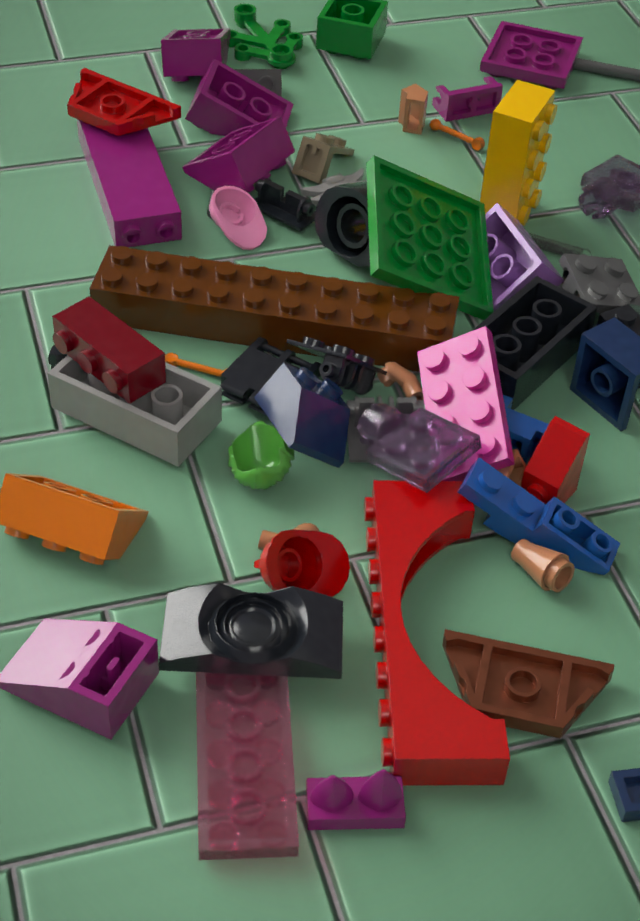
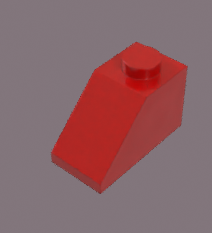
M555 416L550 421L524 470L521 487L544 504L549 502L554 496L565 503L577 490L590 433Z

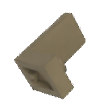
M316 133L315 138L303 136L292 173L322 184V180L327 176L333 154L353 156L355 149L346 146L347 140L336 136H326L320 133Z

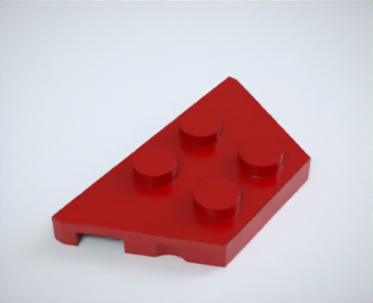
M86 68L81 69V80L75 84L74 94L70 96L67 103L69 116L117 136L181 118L180 105Z

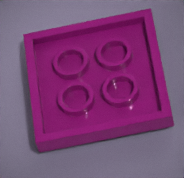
M501 21L481 60L480 71L494 77L504 76L524 82L542 84L551 89H564L581 50L583 37Z

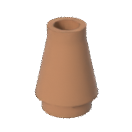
M527 539L518 541L511 552V559L518 563L545 591H562L570 583L574 575L575 567L569 561L568 555L531 543Z

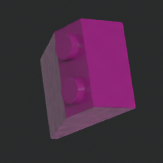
M230 28L183 29L170 32L161 39L163 77H171L174 82L189 81V76H201L202 80L214 58L227 65L231 35Z
M214 58L198 85L185 119L211 134L226 136L233 130L281 116L286 128L294 104Z

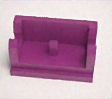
M492 76L484 77V81L487 83L485 85L449 91L444 85H439L435 88L440 93L441 98L434 97L432 105L446 122L493 113L501 102L503 85L498 83Z

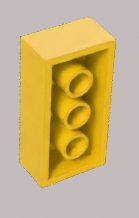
M517 80L493 111L480 202L484 203L485 214L498 203L525 226L531 208H537L542 195V190L538 189V185L542 181L547 168V163L543 162V157L547 153L552 140V134L548 133L549 125L553 123L557 112V105L553 104L555 90Z

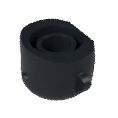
M367 181L341 184L327 189L320 197L315 213L316 232L323 246L358 267H370Z

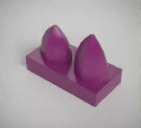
M381 769L370 777H338L331 775L326 778H306L308 830L405 828L406 813L402 776H393L387 770Z

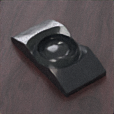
M212 583L167 593L159 671L341 679L343 601L295 586L268 593L244 592L222 583Z

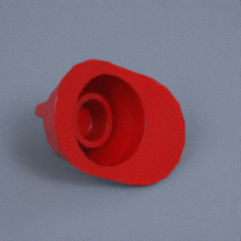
M290 529L281 531L272 538L271 542L264 547L260 559L254 561V568L260 569L264 583L273 591L295 586L333 597L346 584L350 563L348 553L342 542L333 535L321 531Z

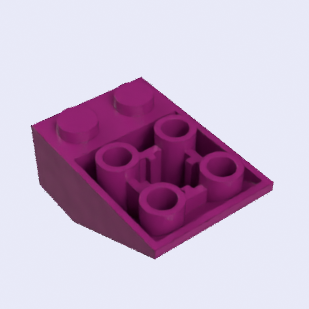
M44 618L1 671L0 689L112 740L159 674L158 641L119 622Z

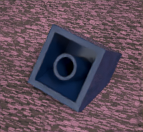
M614 317L582 333L570 390L622 432L627 429L640 380V336Z
M283 362L254 396L255 400L289 448L337 468H340L344 463L350 408L341 398L343 391L328 378L324 381L319 380L307 368L300 367L298 370Z

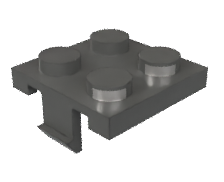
M563 253L559 263L563 270H568L569 275L562 286L558 287L576 296L579 294L580 298L598 306L596 313L609 311L627 304L640 306L639 292L622 259Z

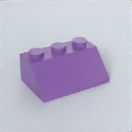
M496 203L485 214L494 312L536 276L556 286L564 282V279L522 224L500 204Z

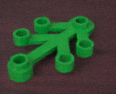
M238 4L234 7V21L237 23V26L248 29L253 34L252 36L239 33L236 30H230L229 47H234V58L236 60L248 61L251 57L265 59L276 69H287L295 63L296 55L293 51L303 47V35L297 32L290 33V21L286 19L274 21L273 29L267 34L256 22L255 6L251 4ZM282 36H286V42L284 44H277V42L280 40ZM250 45H252V46H257V47H261V48H265V49H260V48L251 47Z

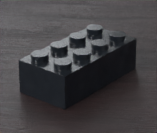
M538 276L473 329L476 330L487 326L492 332L502 393L513 398L512 410H515L578 351L582 333L593 328L598 307Z

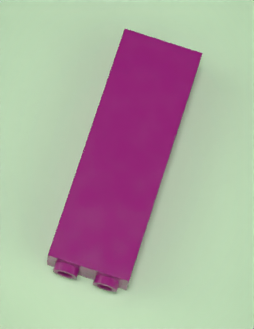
M77 119L79 141L114 245L136 247L182 240L181 210L148 128L117 136Z

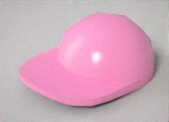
M222 186L215 190L209 203L212 220L236 246L243 250L258 248L266 238L267 226L257 202L249 193L235 186Z

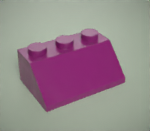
M281 116L231 131L182 168L184 173L214 191L222 186H235L249 193L255 189L253 184L259 179L264 180L271 176L269 171L284 166L287 163L285 159L294 153L295 149Z

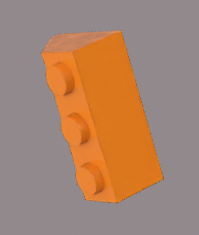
M6 473L0 490V525L6 526L4 533L21 539H29L30 535L43 539L41 544L43 547L59 552H66L67 548L79 551V559L97 565H103L104 560H115L122 557L147 519L149 512L41 475Z

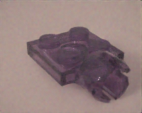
M617 154L583 174L580 186H582L581 190L584 193L579 195L578 202L586 216L594 213L592 219H602L617 209L631 212L640 209V165Z
M374 403L371 405V409L381 414L365 409L357 425L359 435L362 436L360 442L369 447L366 450L369 463L426 493L482 448L480 435L424 408H419L411 414H403L388 404Z

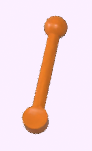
M433 119L430 122V128L433 131L441 130L470 143L476 151L481 150L485 146V142L481 137L475 139L441 124L438 119Z
M167 353L165 355V362L175 367L180 366L221 377V374L225 371L179 359L175 353Z

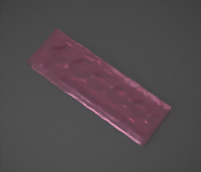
M196 672L199 860L298 857L299 839L288 677Z

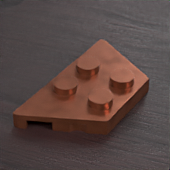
M445 629L442 643L464 702L492 719H505L506 727L560 739L611 681L615 665Z

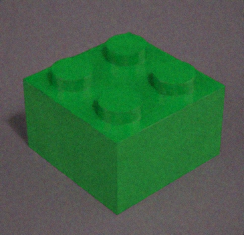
M328 0L317 17L316 49L325 50L330 54L341 53L351 55L356 59H371L386 33L388 1Z

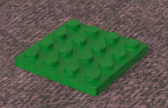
M374 155L366 163L370 276L400 288H409L414 293H444L459 296V311L482 320L488 318L494 312L484 203Z

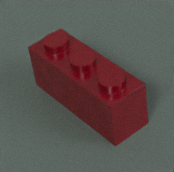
M90 296L52 316L54 328L52 338L58 351L62 354H67L86 373H91L104 383L111 393L118 394L129 404L166 383L165 352Z

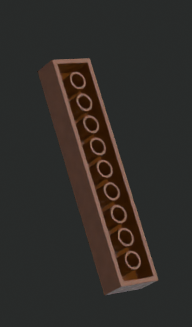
M109 245L89 288L92 299L134 329L250 346L258 337H262L268 341L269 345L282 351L289 349L295 353L317 356L286 343L287 339L302 343L305 336L326 343V346L333 347V344L353 349L357 354L375 359L374 365L385 367L387 362H396L407 370L420 372L418 351L453 338L459 296L444 293H414L409 288H397L377 285L371 282L363 283L336 277H323L302 272H289L269 269L267 267L234 264L228 261L220 262L200 259L194 256L186 257L166 254L160 251L152 252Z

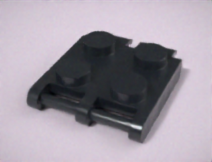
M258 337L221 374L220 386L223 390L222 396L242 405L248 400V402H251L248 405L249 408L266 415L254 396L283 362L298 370L300 368L292 365V363L305 367L317 378L321 376L319 371L321 363L314 362L312 364L296 357L294 351L289 349L282 351L269 345L266 339ZM264 351L269 352V353H271V354H273V355H275V356H278L279 358H276V357H274V356H271V355L265 353Z

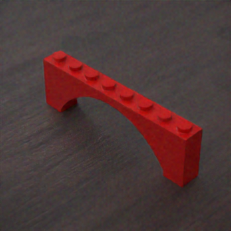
M373 480L372 497L364 498V521L372 522V527H367L366 551L374 552V559H369L368 581L369 584H376L377 592H371V618H379V626H374L373 650L374 653H381L382 662H376V689H384L385 699H379L378 722L379 727H387L388 738H382L381 763L382 767H390V773L393 776H402L403 786L504 785L510 762L505 719H492L471 707L453 694L431 673L410 642L401 611V601L407 587L427 561L459 539H470L475 508L471 501L458 493L463 481Z

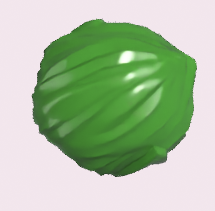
M263 421L250 425L232 441L231 446L228 448V466L231 468L234 478L240 484L258 490H266L272 487V485H276L277 482L283 481L285 475L289 473V468L292 466L291 461L295 459L294 450L287 446L276 428L267 425Z

